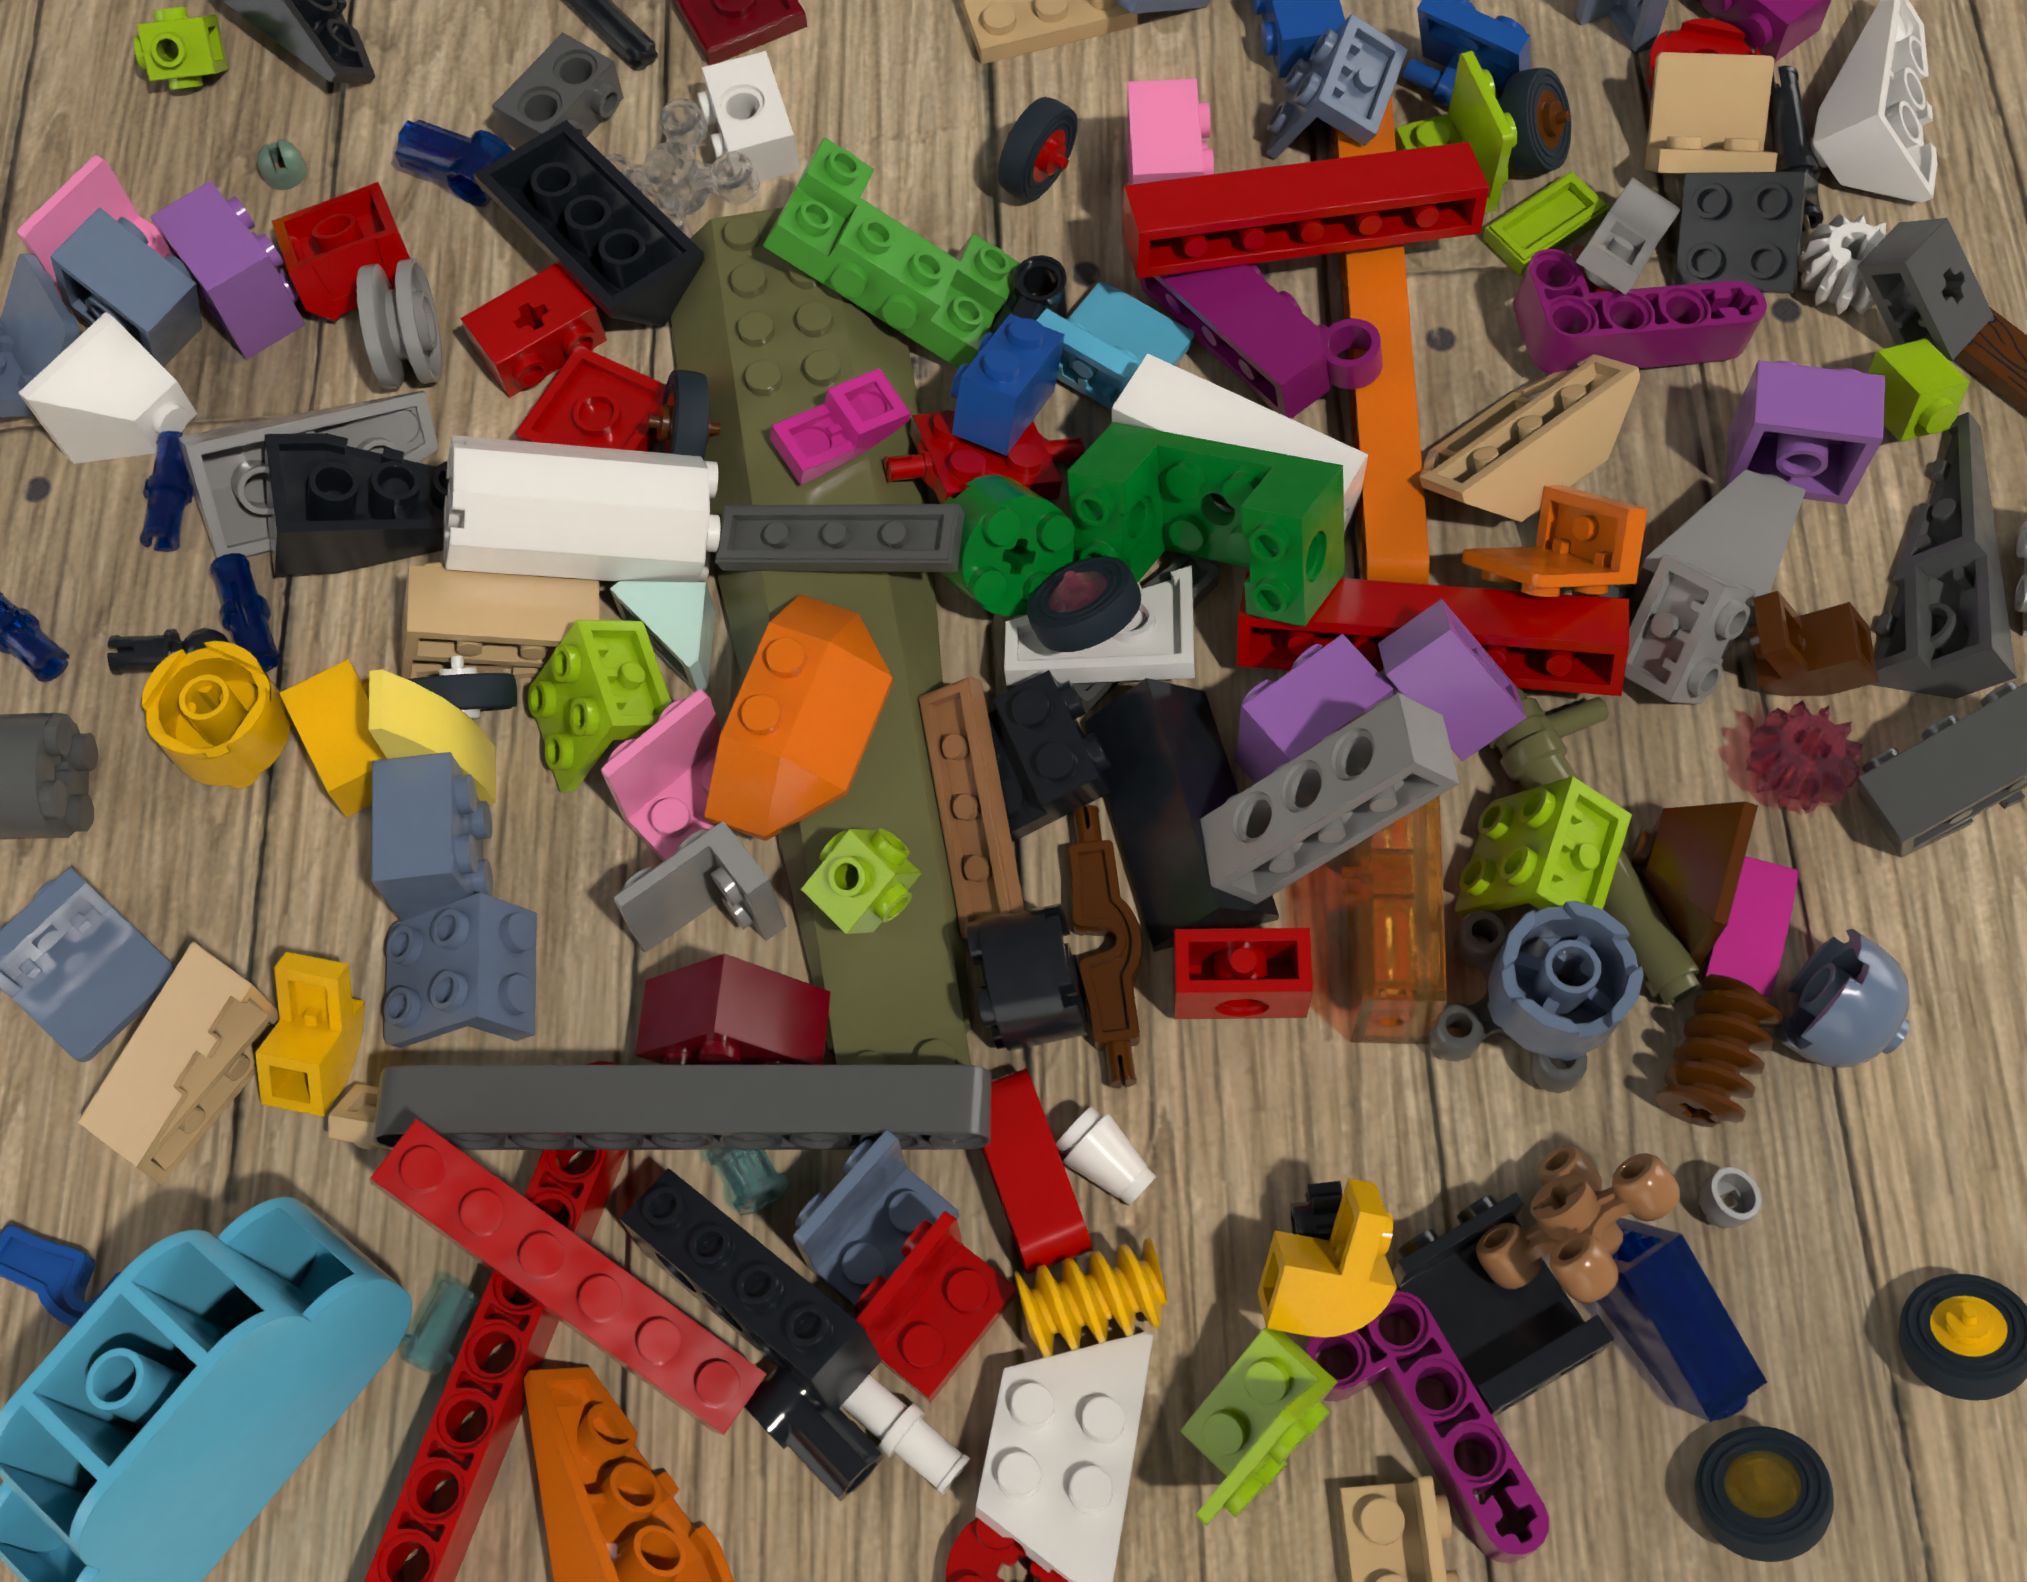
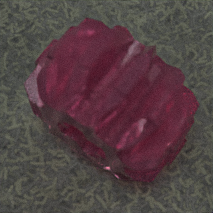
M1803 700L1798 704H1794L1789 713L1777 707L1776 710L1768 714L1764 725L1757 727L1751 735L1749 747L1753 751L1746 760V770L1761 774L1756 783L1757 793L1775 790L1779 793L1777 798L1778 809L1788 806L1792 799L1798 801L1805 815L1810 811H1814L1820 802L1831 807L1841 800L1845 794L1844 789L1851 788L1860 775V767L1856 763L1862 755L1861 749L1863 744L1847 739L1852 731V721L1835 725L1829 720L1831 717L1830 706L1821 708L1816 715L1810 713Z

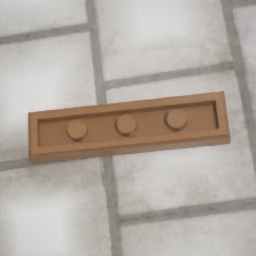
M972 677L964 678L918 697L962 940H968L967 926L980 924L981 920L1025 911L981 680Z

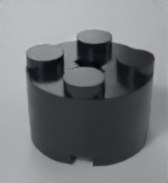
M1060 903L981 920L980 924L967 926V939L974 965L981 966L986 985L976 988L978 1007L984 1027H991L992 1037L997 1050L1006 1048L1008 1051L1088 1035L1085 1025L1088 1022L1078 963L1076 955H1072L1069 943H1064L1063 936L1070 935V931Z

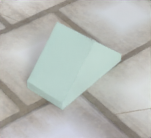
M619 581L612 586L610 590L621 618L624 621H643L653 650L694 691L698 689L705 691L709 683L715 609L707 583Z

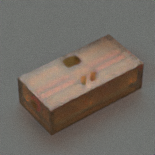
M1440 795L1346 851V866H1342V879H1347V891L1343 890L1342 903L1347 904L1350 1042L1430 1045L1428 1035L1433 1028L1437 1027L1447 1003Z

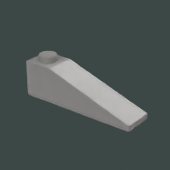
M413 392L247 422L178 437L193 492L218 563L271 550L267 510L265 434L328 433L348 438L347 446L380 454H383L384 447L404 451V459L420 462L439 450L425 392Z

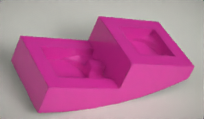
M878 368L828 388L824 404L773 424L770 440L799 484L802 485L845 464L884 440L910 420L911 412L884 373Z
M1745 856L1728 924L1708 953L1701 980L1710 974L1728 976L1752 986L1764 997L1772 998L1788 933L1799 870Z

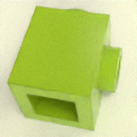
M1927 339L1877 350L1868 374L1885 375L1884 426L1900 442L1949 430L1958 416L1959 407L1970 384V381Z

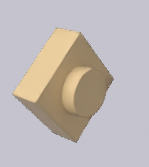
M357 1083L328 1114L329 1139L352 1142L358 1147L368 1150L393 1149L373 1142L378 1087Z

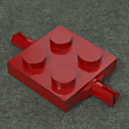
M944 410L936 413L912 415L910 435L918 454L885 456L883 468L887 482L921 478L935 491L940 504H943L949 497L955 499L960 493L970 487L966 483L986 475L1009 477L1043 498L1055 500L1059 499L1062 479L1054 464L1076 462L1085 451L1081 437L1048 440L1038 432L1032 421L1006 456L953 435L955 411Z

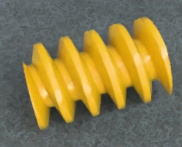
M1151 1238L1144 1239L1142 1261L1137 1259L1127 1244L1117 1246L1114 1268H1111L1100 1251L1090 1253L1087 1275L1083 1274L1073 1258L1063 1260L1061 1281L1059 1282L1055 1280L1046 1265L1037 1266L1034 1288L1029 1289L1018 1271L1014 1272L1030 1340L1034 1341L1044 1357L1052 1356L1054 1335L1056 1333L1062 1335L1071 1350L1079 1349L1083 1326L1089 1327L1099 1343L1106 1342L1109 1320L1114 1318L1126 1336L1133 1335L1136 1313L1142 1312L1153 1329L1161 1328L1163 1306L1167 1305V1295L1160 1264Z

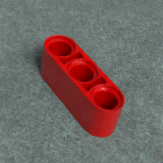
M1025 1068L993 1079L991 1085V1142L989 1145L981 1147L1027 1275L1036 1272L1037 1266L1046 1265V1267H1050L1063 1262L1065 1259L1075 1258L1092 1252L1093 1249L1087 1227L1029 1072Z

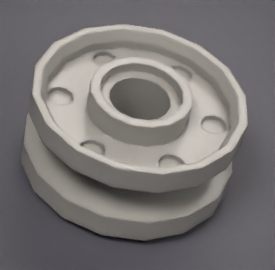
M416 258L399 261L396 267L395 288L393 289L384 269L378 263L360 267L357 276V303L360 325L369 361L379 384L385 389L400 387L404 383L406 359L409 360L420 382L423 384L438 382L442 374V345L433 296L421 263Z

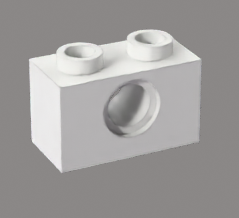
M766 51L702 67L707 91L697 93L701 112L706 126L717 125L719 133L710 135L719 168L730 166L736 188L799 172L800 165L794 133Z

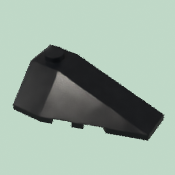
M222 0L329 82L371 84L375 78V73L357 29L346 23L342 12L347 6L346 0Z
M328 433L265 434L268 528L274 575L340 573L444 550L445 496L448 495L449 479H446L447 462H443L435 467L404 459V451L384 447L383 454L350 447L347 446L348 438Z

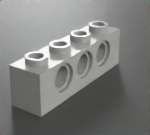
M1397 693L1391 698L1380 701L1372 710L1339 731L1328 734L1323 738L1322 742L1292 761L1278 766L1273 773L1242 793L1231 796L1223 805L1202 817L1200 822L1211 886L1258 904L1458 785V776L1443 715Z

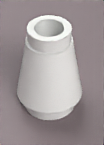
M1092 1106L1056 1142L1057 1149L1066 1156L1063 1160L1065 1165L1116 1198H1120L1128 1206L1157 1177L1147 1168L1148 1165L1111 1115L1107 1113L1103 1117Z

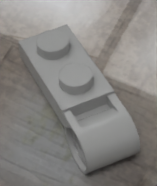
M1632 177L1576 260V263L1585 268L1583 271L1585 276L1598 287L1608 291H1613L1616 288L1626 295L1640 276L1656 245L1670 227L1681 208Z

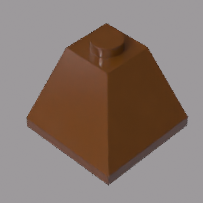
M1742 801L1663 808L1653 829L1641 827L1630 861L1634 866L1640 867V877L1698 968L1728 924L1758 805Z

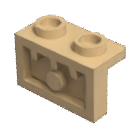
M1432 1476L1416 1477L1413 1482L1339 1489L1338 1497L1349 1582H1460L1457 1570H1446L1442 1540L1452 1538L1451 1513L1446 1494H1435Z

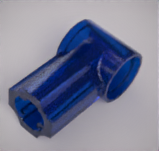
M408 120L398 134L399 141L395 156L400 167L444 182L463 201L474 206L485 207L492 198L475 182L473 173L513 150L504 140L488 131H475L469 138L422 120H417L416 122Z

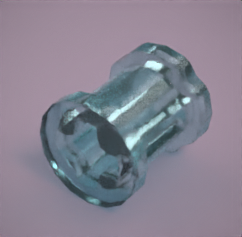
M708 1150L706 1153L710 1166L721 1169L736 1196L733 1205L740 1216L760 1211L780 1199L791 1188V1184L785 1174H778L765 1150Z

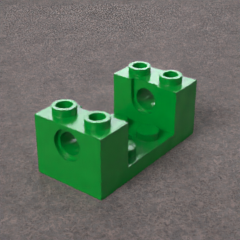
M1112 422L1067 471L1071 515L1075 527L1074 545L1076 562L1098 556L1118 558L1130 568L1137 583L1165 550L1250 568V576L1245 581L1246 614L1303 627L1307 625L1345 573L1343 465ZM1211 493L1222 495L1225 501L1234 508L1235 513L1225 512L1214 503Z

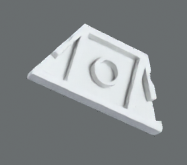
M1142 1332L1003 1369L975 1516L1002 1537L1012 1538L1021 1544L1025 1554L1048 1573L1053 1569L1068 1582H1113L1154 1334Z

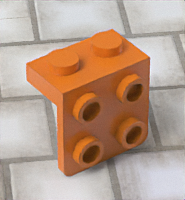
M1563 485L1544 486L1536 546L1464 549L1462 563L1481 569L1480 577L1487 581L1498 583L1521 582V592L1529 595L1557 597L1560 595L1561 587H1570L1573 591L1585 594H1608L1609 585L1636 584L1648 509Z

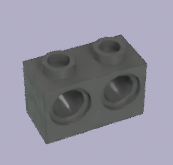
M562 32L503 93L492 107L504 141L517 149L565 120L587 138L605 118L610 117L616 111L624 96L614 61Z

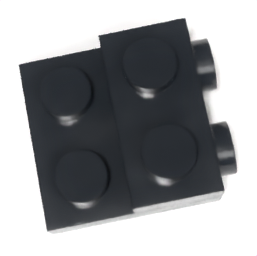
M1050 670L993 698L997 709L988 713L1012 842L1074 812L1081 806H1085L1111 793L1102 774L1103 771L1111 768L1110 761L1095 733L1085 737L1077 718L1085 715L1086 711L1070 680L1059 684Z

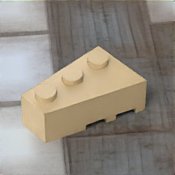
M441 562L429 563L424 566L409 565L401 629L400 677L411 679L421 676L439 675V670L451 668L452 656H463L464 668H477V672L513 668L515 679L537 677L576 620H600L599 580L446 570L445 563Z
M192 941L104 1082L91 1099L90 1104L78 1123L140 1171L162 1185L257 1073L255 1052L278 1023L279 1011L250 982Z

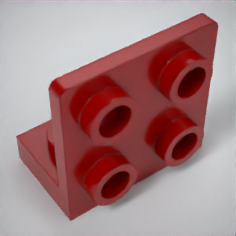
M944 1211L934 1224L929 1220H924L917 1226L902 1247L901 1254L906 1257L905 1260L888 1280L882 1275L878 1276L865 1289L855 1305V1310L860 1313L856 1320L863 1326L880 1355L881 1363L929 1403L934 1400L1018 1294L1016 1286L963 1245L958 1221L947 1211Z

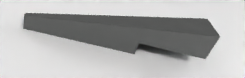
M1969 412L1957 416L1948 430L1952 439L1946 456L1942 460H1936L1933 465L1931 476L1936 484L1929 503L1919 505L1893 580L1899 590L1890 614L1880 616L1876 627L1881 636V641L1875 655L1879 682L1871 685L1957 699L2017 678L1981 427Z

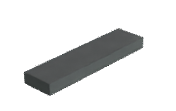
M959 504L724 505L720 541L715 563L723 571L957 572L965 512Z

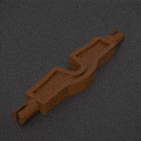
M1087 805L1089 829L1085 825L1083 806L1072 812L1077 844L1070 845L1068 849L1072 876L1073 930L1080 936H1108L1115 941V945L1108 951L1083 957L1078 963V969L1090 1013L1094 1047L1096 1050H1105L1109 1087L1121 1088L1118 1065L1121 1062L1126 1088L1137 1084L1131 1046H1137L1140 1043L1133 982L1138 975L1141 965V933L1132 909L1120 896L1114 847L1111 840H1102L1099 808L1095 805Z

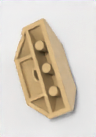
M1593 354L1578 361V368L1552 373L1513 391L1428 451L1423 471L1419 477L1422 487L1459 502L1523 522L1541 510L1544 486H1574L1609 459L1641 378L1639 367Z

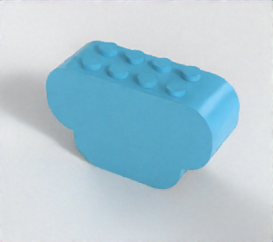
M291 1197L274 1198L256 1205L234 1220L218 1237L203 1230H187L173 1234L152 1245L136 1257L120 1273L0 1411V1478L3 1480V1483L0 1485V1560L21 1582H202L391 1357L401 1342L411 1319L412 1300L409 1293L312 1208Z

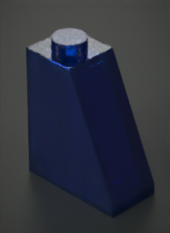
M1622 1217L1616 1220V1223L1623 1232V1242L1618 1251L1612 1256L1619 1270L1618 1281L1606 1296L1597 1300L1598 1304L1676 1408L1708 1422L1726 1419L1740 1412L1749 1401L1747 1396L1766 1384L1767 1380L1681 1233Z

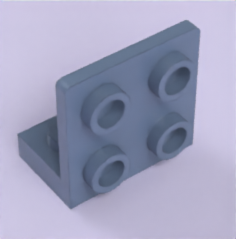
M1353 14L1335 32L1329 28L1325 30L1314 46L1310 59L1305 61L1300 58L1294 64L1284 82L1283 88L1289 91L1286 100H1283L1276 108L1267 125V130L1273 134L1265 154L1276 159L1316 117L1365 146L1378 132L1408 49Z
M888 1130L875 1143L870 1139L861 1143L853 1151L843 1167V1172L846 1176L828 1196L824 1192L814 1196L802 1209L795 1222L799 1229L793 1235V1239L808 1268L854 1308L862 1293L878 1276L882 1275L888 1280L905 1260L906 1257L901 1254L902 1247L919 1224L924 1220H929L934 1224L944 1211H947L956 1219L960 1217L958 1210L907 1168L899 1139Z

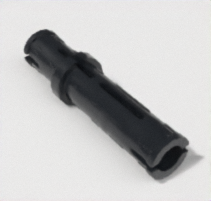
M1778 66L1781 87L1779 83H1775L1773 72L1768 109L1774 152L1778 153L1775 172L1805 171L1817 180L1820 176L1819 163L1810 153L1798 84V70L1792 66ZM1818 194L1816 206H1804V215H1808L1811 229L1816 228L1824 220ZM1804 219L1802 223V232L1806 231Z

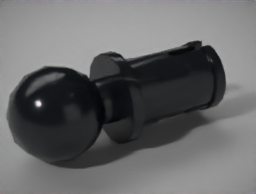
M209 628L194 630L183 641H181L176 629H167L164 635L124 637L112 635L109 638L107 647L109 649H117V653H107L108 665L114 675L153 672L166 657L181 649L187 654L206 648L203 642H229V640L223 633Z

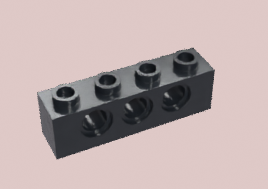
M668 1168L619 1218L649 1259L832 1414L842 1406L882 1361L863 1326L671 1169Z

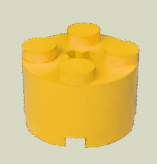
M224 641L203 642L206 648L187 654L181 649L169 655L151 673L142 692V708L145 710L146 727L150 736L174 764L194 781L212 786H229L235 789L246 788L252 785L258 779L259 774L270 767L279 757L294 724L279 694L280 691L258 660L246 649L233 643Z

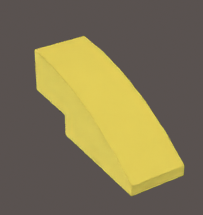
M383 669L369 671V732L386 758L392 759L451 752L464 775H472L479 800L487 801L488 804L496 803V747L484 730L462 710L430 690Z

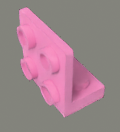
M98 155L93 156L78 172L73 174L17 231L18 236L30 254H34L37 257L44 271L53 278L60 298L61 295L50 256L99 207L115 220L124 217L135 224L147 237L149 242L147 245L162 257L166 258L167 255H172L156 226L139 216L109 163Z
M698 689L687 699L681 698L671 703L662 712L658 722L639 738L629 739L620 744L610 755L608 763L601 769L624 821L662 862L675 855L679 846L690 835L702 829L711 830L717 825L706 821L704 815L719 737L722 731L711 699L702 689Z

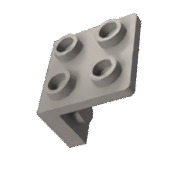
M724 820L711 830L702 829L690 835L682 842L675 855L656 868L648 867L635 873L625 883L623 890L614 897L618 909L636 942L644 952L651 950L721 900L733 919L743 930L753 924L765 941L787 927L769 878Z

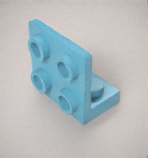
M1100 281L1069 318L1064 319L1046 308L1036 320L1044 327L1065 334L1057 379L1112 410L1113 405L1147 353L1176 366L1194 344L1195 334L1192 330L1105 281Z

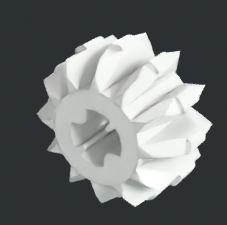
M1838 213L1829 222V225L1818 224L1817 228L1811 232L1806 246L1803 247L1800 253L1798 270L1803 273L1800 278L1802 281L1800 289L1816 291L1815 306L1828 301L1835 304L1838 315L1846 310L1848 306H1851L1863 315L1872 307L1873 303L1875 304L1857 266L1885 237L1886 222L1873 227L1866 224L1863 213L1853 222L1848 221Z

